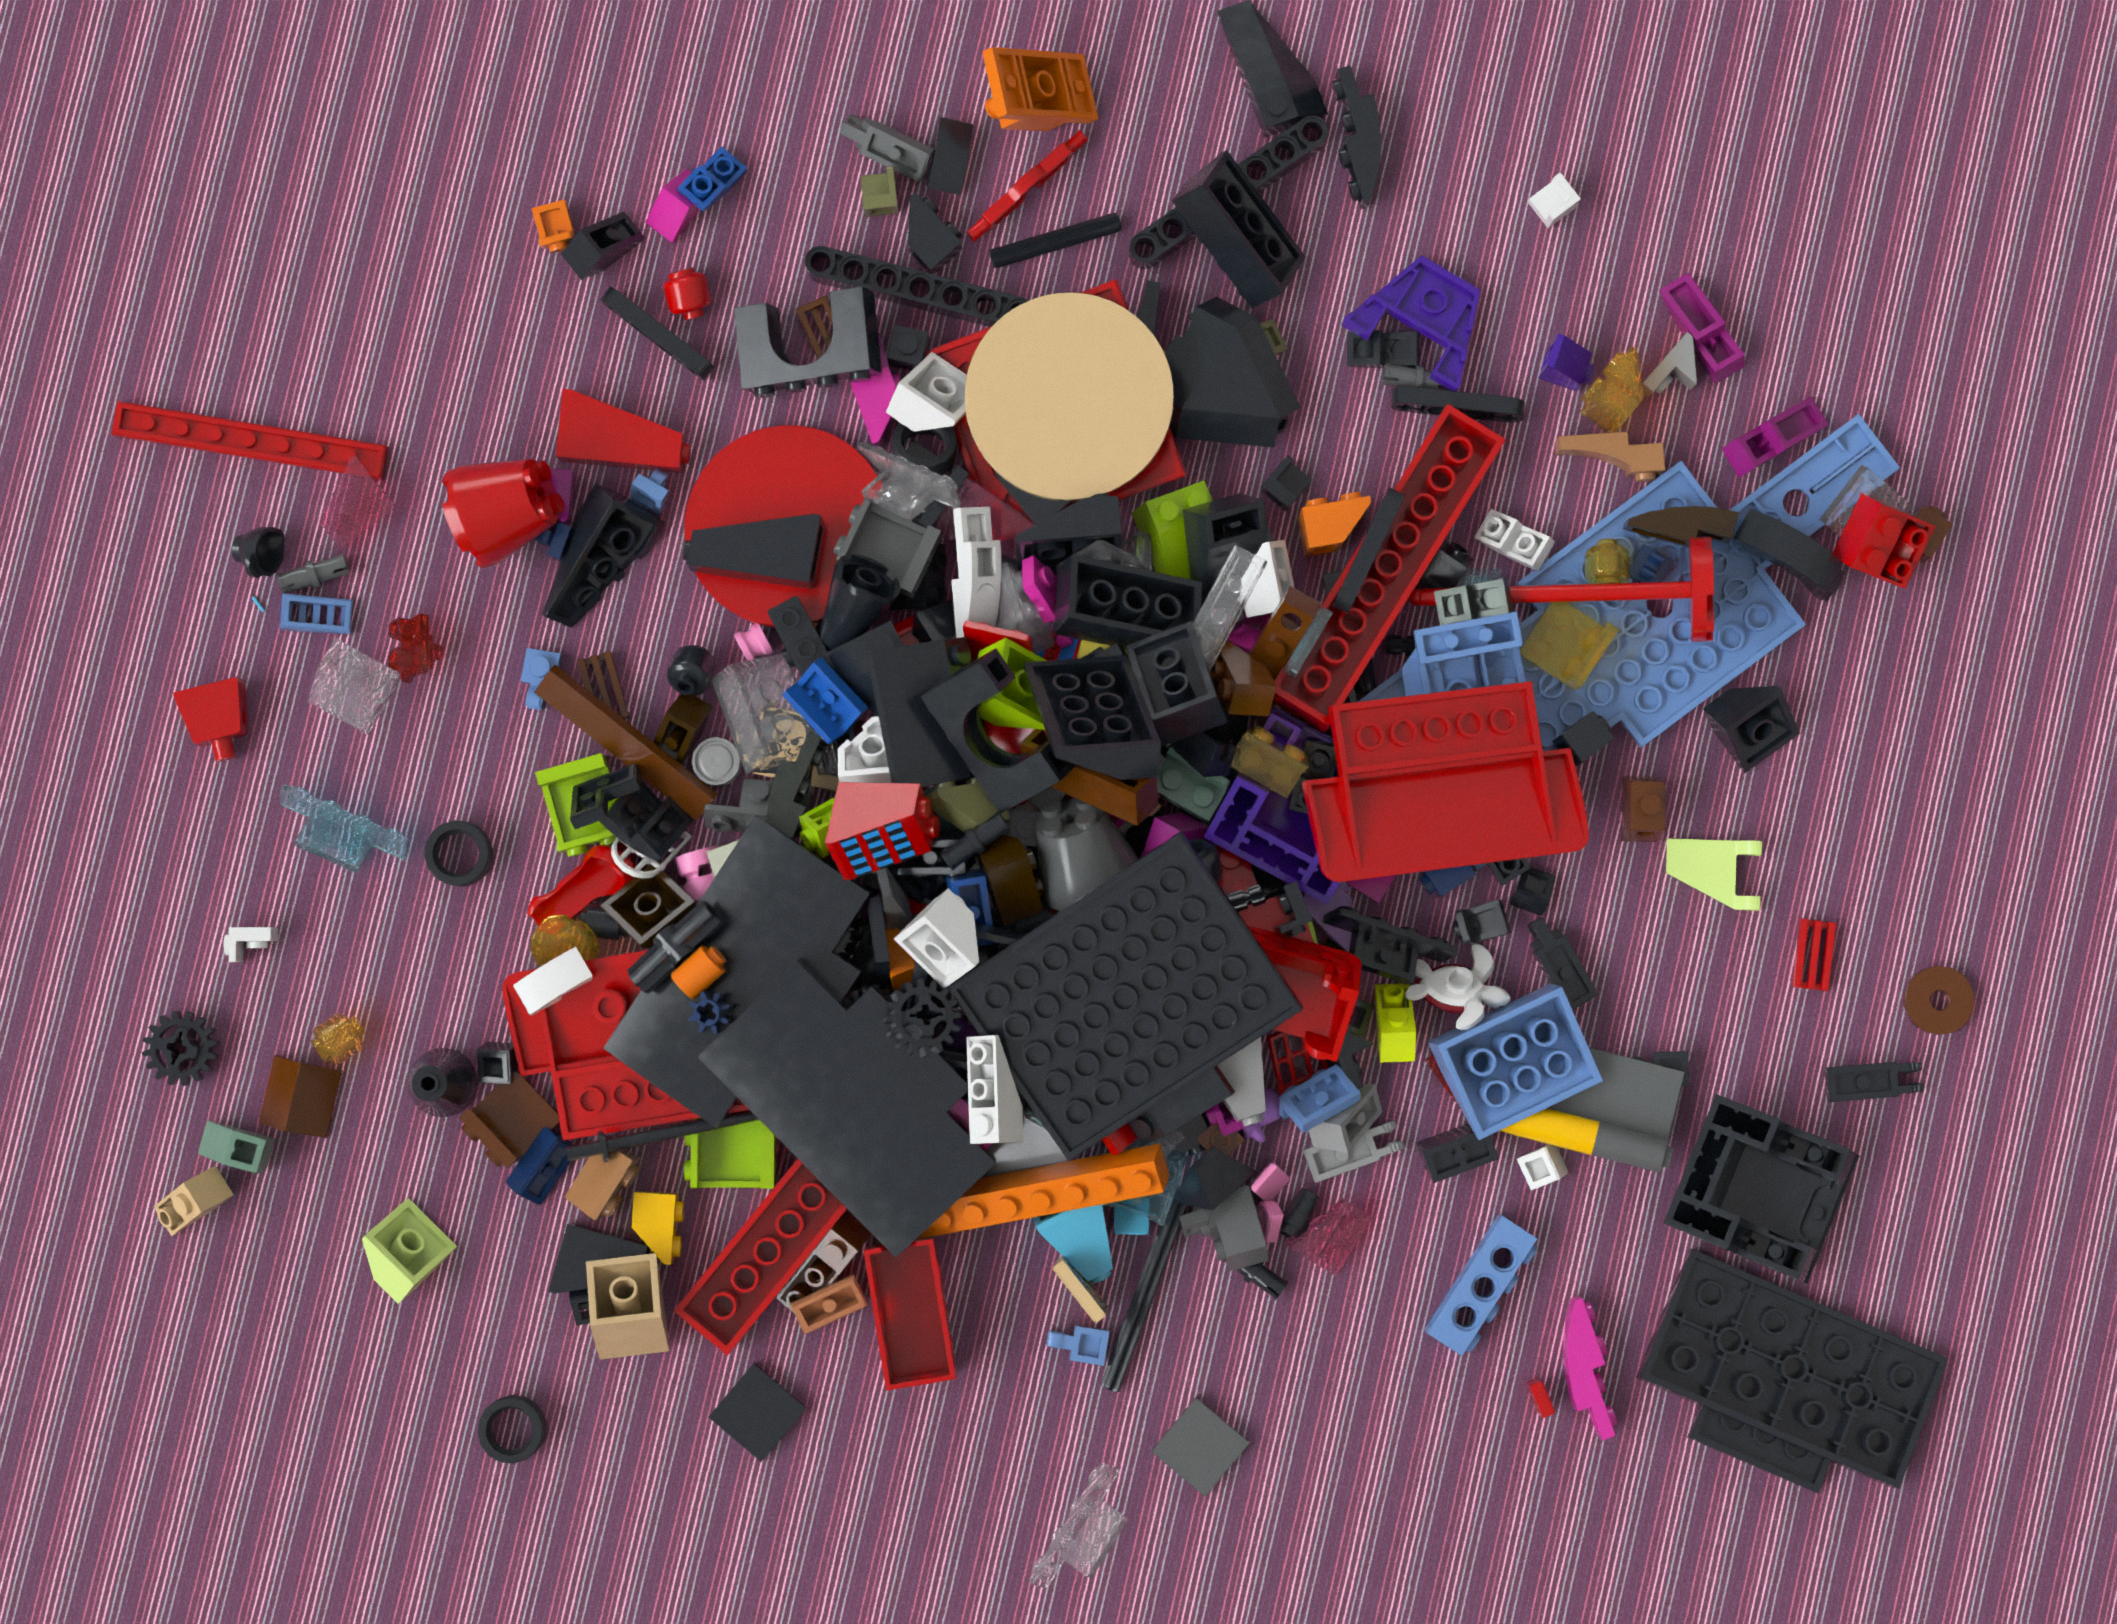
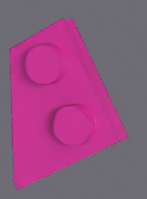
M1033 555L1022 560L1023 589L1031 602L1036 606L1044 623L1050 621L1054 623L1057 576L1053 574L1048 566L1042 564ZM1058 635L1056 642L1061 648L1073 644V638Z

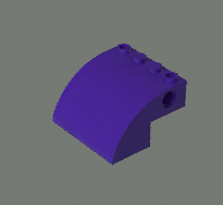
M1274 706L1220 804L1204 838L1286 883L1297 881L1302 892L1328 905L1340 882L1330 881L1323 875L1320 869L1309 815L1290 810L1289 806L1307 737L1334 744L1333 738ZM1337 765L1333 777H1339Z

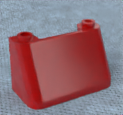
M1248 926L1303 1005L1302 1011L1272 1030L1304 1038V1048L1315 1059H1328L1337 1062L1360 990L1361 961L1358 957L1346 951L1293 937L1286 938L1285 935Z

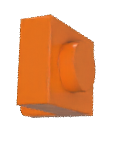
M563 199L531 208L540 238L538 239L539 246L543 249L549 248L550 253L563 251L576 235L566 200Z

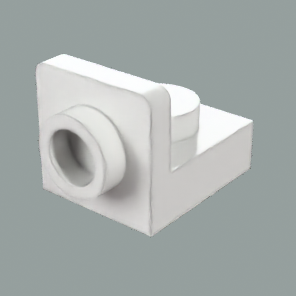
M229 927V935L224 937V953L229 955V962H243L244 941H246V948H268V941H278V927Z

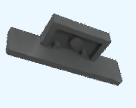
M744 778L739 807L705 804V827L719 832H745L755 815L767 821L768 803L773 781ZM810 785L805 798L798 797L796 802L805 806L808 811H810L812 785Z

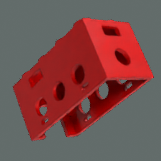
M936 1236L914 1240L896 1258L883 1244L867 1246L863 1251L886 1391L956 1379L958 1371Z

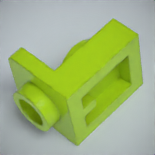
M835 798L799 816L803 830L800 832L803 844L809 850L813 849L823 858L829 855L825 841Z

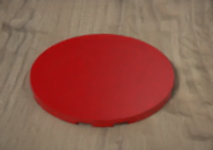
M798 425L767 427L753 431L731 442L710 460L694 484L685 513V541L691 540L692 530L809 514L821 515L825 524L813 589L695 572L699 581L719 604L751 623L775 628L768 615V610L794 596L799 597L813 624L822 622L834 567L837 563V555L834 554V549L840 536H847L852 524L848 523L854 506L856 504L862 505L866 497L872 500L874 505L889 511L886 495L876 473L866 459L847 442L833 434L811 427Z

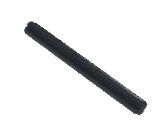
M1172 1193L1169 1197L1101 1382L1103 1388L1112 1392H1119L1121 1390L1181 1227L1180 1216L1186 1214L1189 1206L1178 1203L1173 1198L1175 1193Z

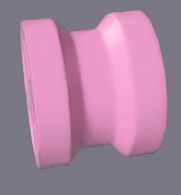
M752 624L751 629L745 633L739 631L733 634L749 665L756 662L758 656L762 654L769 655L774 652L759 624Z

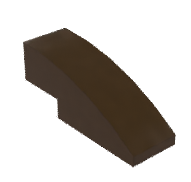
M1671 507L1629 518L1624 523L1623 530L1689 547L1690 537L1697 536L1711 537V540L1727 543L1733 537L1739 512L1715 507Z

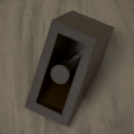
M680 694L666 711L653 743L683 766L703 732L713 706L695 695Z

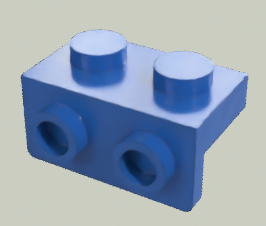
M822 657L813 662L797 683L786 689L783 693V697L828 744L833 743L846 734L868 709V706Z

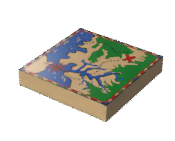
M1063 1256L1058 1258L1053 1266V1271L1091 1319L1097 1323L1107 1315L1109 1306L1092 1284Z

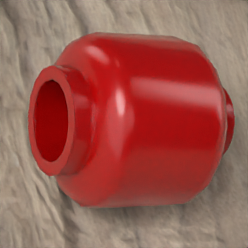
M694 267L668 274L669 280L664 282L663 291L669 311L675 315L683 314L684 320L704 315L703 308L709 306L712 302L706 276L702 272H695Z

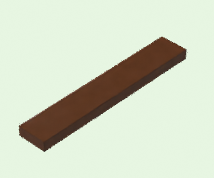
M554 665L534 691L627 766L637 764L641 777L667 798L670 796L682 810L696 821L704 813L705 804H711L718 795V793L558 666Z

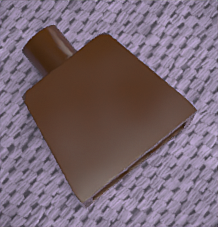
M1622 776L1621 841L1657 842L1664 833L1665 781L1658 777Z

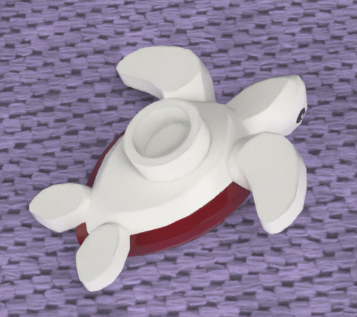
M1474 944L1471 948L1474 960L1472 970L1460 964H1445L1431 969L1424 960L1417 959L1415 975L1419 978L1416 980L1415 985H1411L1405 995L1411 1001L1424 998L1431 1005L1446 1012L1463 1013L1456 1021V1028L1460 1030H1468L1481 1022L1485 1014L1484 1004L1493 1008H1502L1511 1000L1510 995L1504 989L1498 986L1484 985L1493 972L1494 963L1489 951L1480 944Z

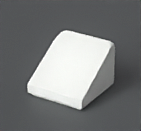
M1547 1144L1517 1158L1531 1190L1559 1180L1568 1174V1169L1558 1147Z

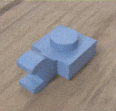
M531 648L526 649L521 682L530 684L525 706H528V709L542 711L544 699L534 691L554 665L560 668L561 653Z
M1074 1325L1073 1335L1048 1330L1046 1345L1070 1350V1361L1104 1366L1110 1331Z

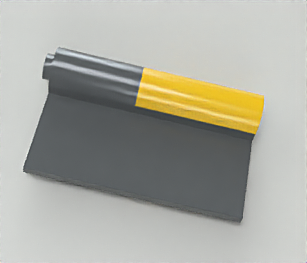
M1589 1048L1602 1077V1082L1500 1130V1132L1660 1173L1662 1167L1669 1168L1673 1148L1668 1147L1667 1143L1685 1072Z

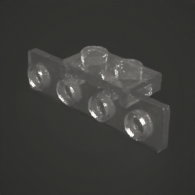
M863 441L857 445L860 454L870 464L874 472L878 474L861 491L864 498L872 500L874 505L909 521L919 515L933 500H937L955 509L961 505L956 493L957 486L947 475H939L932 472L924 465L919 466L909 462L903 456H896L886 452L880 446H872Z
M1102 1462L1100 1466L1091 1472L1088 1478V1486L1083 1494L1073 1501L1069 1509L1070 1515L1063 1526L1057 1528L1051 1537L1052 1544L1046 1554L1041 1556L1034 1564L1033 1574L1029 1582L1038 1587L1048 1588L1064 1561L1086 1577L1092 1578L1129 1519L1102 1500L1119 1474L1120 1469Z

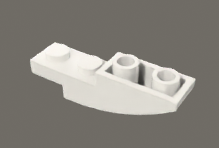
M990 506L953 509L959 579L952 580L956 638L964 637L963 625L966 620L976 623L985 622L993 627L996 626L1001 590L1000 540H993Z

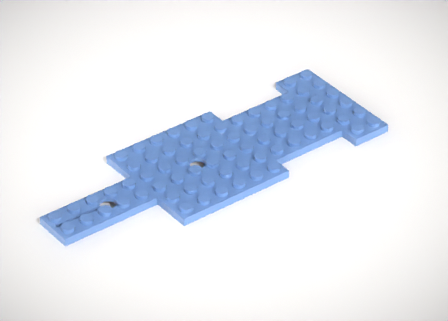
M1857 414L1730 509L1731 511L1739 512L1732 539L1727 543L1711 540L1714 568L1713 642H1691L1689 599H1672V612L1664 618H1657L1651 614L1650 610L1648 611L1647 600L1530 603L1536 612L1519 624L1523 646H1519L1525 682L1532 681L1543 751L1557 750L1558 748L1552 741L1592 711L1596 715L1602 716L1608 722L1610 728L1620 721L1638 747L1642 748L1806 625L1765 571L1773 563L1747 553L1735 541L1734 536L1749 510L1753 509L1773 517L1809 537L1856 502L1861 493H1868L1900 469L1899 465L1860 414ZM1680 461L1544 562L1539 571L1533 570L1517 582L1516 585L1638 583L1627 577L1626 573L1643 544L1674 560L1662 582L1689 581V547L1623 530L1624 523L1629 518L1671 507H1717L1684 463ZM1811 488H1813L1812 490H1813V491H1816V492H1814L1813 494H1811V493L1809 492V490H1810ZM1792 490L1801 491L1807 496L1809 504L1805 514L1792 516L1786 512L1783 506V499L1787 492ZM1401 670L1358 702L1404 697L1405 691ZM1486 863L1471 866L1474 868L1475 871H1478L1480 868L1486 865Z

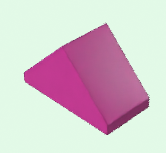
M688 169L662 187L645 221L647 225L672 244L700 210L677 191V188L692 173Z

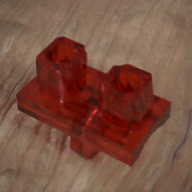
M419 613L411 619L398 617L389 623L388 636L401 641V647H396L390 651L388 667L401 672V681L410 684L415 676L425 674L433 668V661L443 657V648L441 645L433 643V636L429 635V615Z

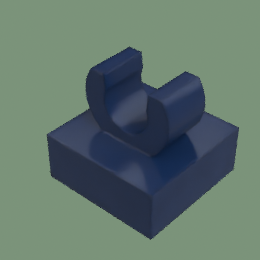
M558 522L555 532L546 530L537 536L535 541L548 546L547 555L551 559L561 562L573 528Z
M1643 544L1630 565L1626 576L1638 583L1662 582L1674 560Z

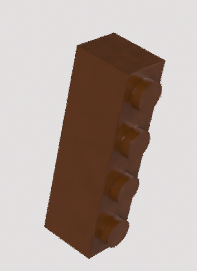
M1043 729L1033 730L1020 743L1021 753L1029 752L1049 741L1046 731ZM1075 764V767L1061 781L1050 786L1137 826L1158 806L1157 777L1121 780Z

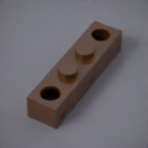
M1289 586L1247 653L1268 668L1273 680L1276 679L1314 620L1321 603L1292 586ZM1286 613L1296 614L1301 619V626L1297 628L1299 624L1283 615Z

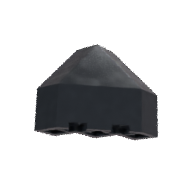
M1215 297L1195 307L1189 316L1192 324L1184 336L1176 335L1164 353L1169 364L1173 382L1174 399L1170 422L1172 434L1175 438L1274 448L1276 436L1282 433L1288 424L1289 418L1287 415L1301 407L1257 317L1219 297Z

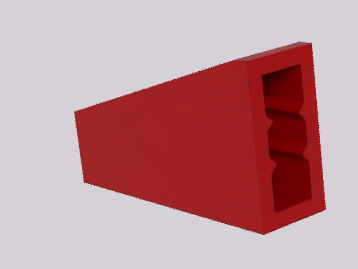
M563 388L556 457L560 462L645 470L658 469L660 471L683 473V464H689L691 444L686 443L682 433L571 389Z

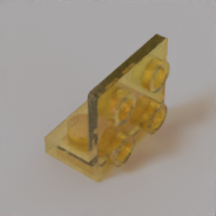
M1551 602L1521 647L1520 654L1576 691L1582 687L1619 629L1609 622L1603 626L1567 602Z
M1258 725L1254 730L1247 727L1236 746V754L1231 767L1287 799L1301 774L1305 773L1308 768V761L1304 759L1306 753L1290 743H1287L1285 748L1273 741L1275 735Z

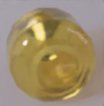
M1601 539L1597 541V545L1590 547L1585 552L1586 581L1589 584L1627 583L1630 579L1629 550L1619 545L1614 539Z
M336 1013L314 1028V1039L311 1040V1044L325 1063L331 1061L334 1064H341L363 1048V1041L360 1036L365 1031L354 1016L348 1019L342 1013Z

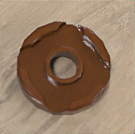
M1943 966L1925 968L1912 976L1903 997L1905 1013L1912 1024L1926 1033L1936 1035L1953 1033L1964 1026L1972 1015L1975 1001L1972 987L1964 975L1953 968ZM1937 990L1942 991L1947 997V1004L1942 1010H1936L1930 1004V996Z

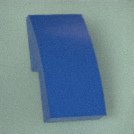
M721 146L703 166L699 165L677 188V191L704 212L739 182L747 173V167Z

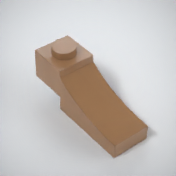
M1628 432L1559 436L1554 442L1555 455L1583 456L1610 463L1624 470L1625 478L1635 477V482L1654 481L1657 475L1665 471L1663 443L1629 445Z

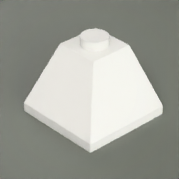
M931 352L898 383L886 413L912 431L954 426L966 414L965 383L967 375Z
M947 889L935 898L894 938L944 989L979 963L974 913L966 906L963 899L955 895L950 889Z

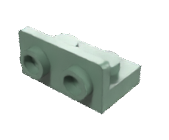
M1169 748L1166 753V764L1157 771V793L1161 798L1209 824L1229 790L1230 781L1226 779L1227 775L1204 778L1176 753L1173 748Z

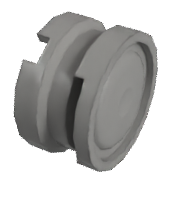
M713 737L706 739L693 752V770L699 779L710 786L722 787L729 785L741 773L743 763L741 753L734 744L724 738Z

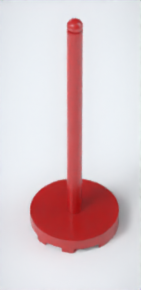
M1711 537L1689 538V581L1509 586L1512 603L1689 599L1691 642H1713L1714 568ZM1450 588L1414 589L1409 596V602L1414 606H1435L1434 591Z

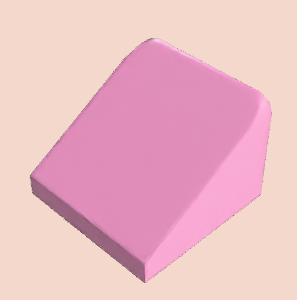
M1269 1162L1249 1186L1263 1201H1270L1288 1183L1289 1176L1275 1163Z

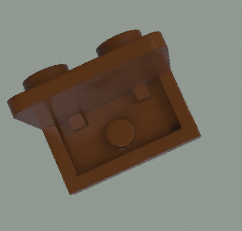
M514 1072L512 1084L497 1085L476 1107L469 1108L459 1117L464 1123L461 1127L464 1133L474 1142L480 1140L488 1148L485 1152L487 1157L499 1168L502 1165L506 1168L515 1166L543 1127L552 1130L559 1123L558 1113L523 1076H520L519 1072Z

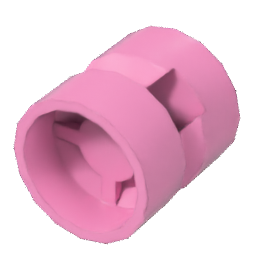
M717 846L702 848L674 858L679 877L686 879L683 890L696 904L714 879L706 851L717 848ZM702 868L706 875L699 877L698 870Z

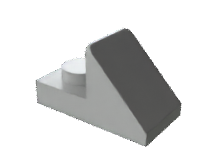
M1688 332L1638 388L1647 398L1654 391L1659 394L1664 391L1673 380L1669 373L1690 390L1697 384L1693 336Z

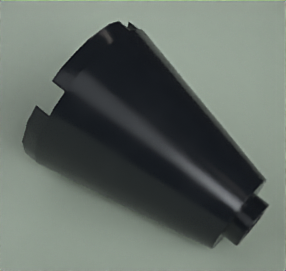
M853 554L850 559H844V555L839 558L834 567L819 632L823 644L829 650H833L863 635L898 597L901 590L898 579L895 577L892 581L886 575L889 569L872 558Z
M437 1048L422 1054L414 1062L408 1076V1090L411 1099L420 1110L435 1117L453 1116L466 1109L471 1103L478 1085L476 1070L470 1060L458 1051L448 1048Z

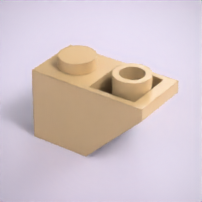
M214 1166L183 1182L157 1203L154 1209L157 1212L160 1223L173 1236L218 1208L231 1198L233 1193L217 1167Z

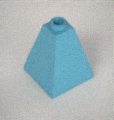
M1102 1204L1033 1217L1038 1232L1088 1282L1092 1280V1282L1097 1283L1111 1275L1110 1270L1113 1269Z

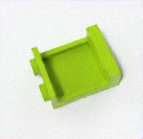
M602 753L535 772L538 785L543 790L556 836L557 851L559 853L567 852L568 857L587 853V846L593 844L611 845L616 839V836L599 821L576 830L570 821L573 787L610 773L606 755ZM616 799L608 801V808Z
M760 1120L685 1136V1146H691V1160H685L684 1178L685 1181H690V1188L773 1189L776 1186L777 1137Z

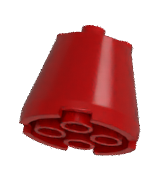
M533 459L469 464L456 467L444 474L442 483L445 487L447 486L448 502L442 503L448 526L461 551L469 550L476 558L478 567L488 568L501 563L557 522L559 514L565 511L564 501L561 495L555 492L551 482L552 474L550 467L544 460L537 462Z

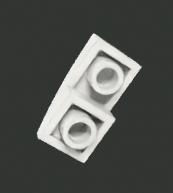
M1490 509L1474 537L1478 542L1536 571H1539L1555 543L1550 536L1523 526L1517 519Z
M574 947L539 967L514 984L513 987L529 1015L532 1016L560 1001L563 995L591 981L593 975L577 948Z

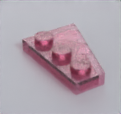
M966 477L933 527L941 530L942 538L956 541L953 509L990 506L993 540H1000L1002 556L1017 560L1016 535L1034 526L1035 523L976 481Z

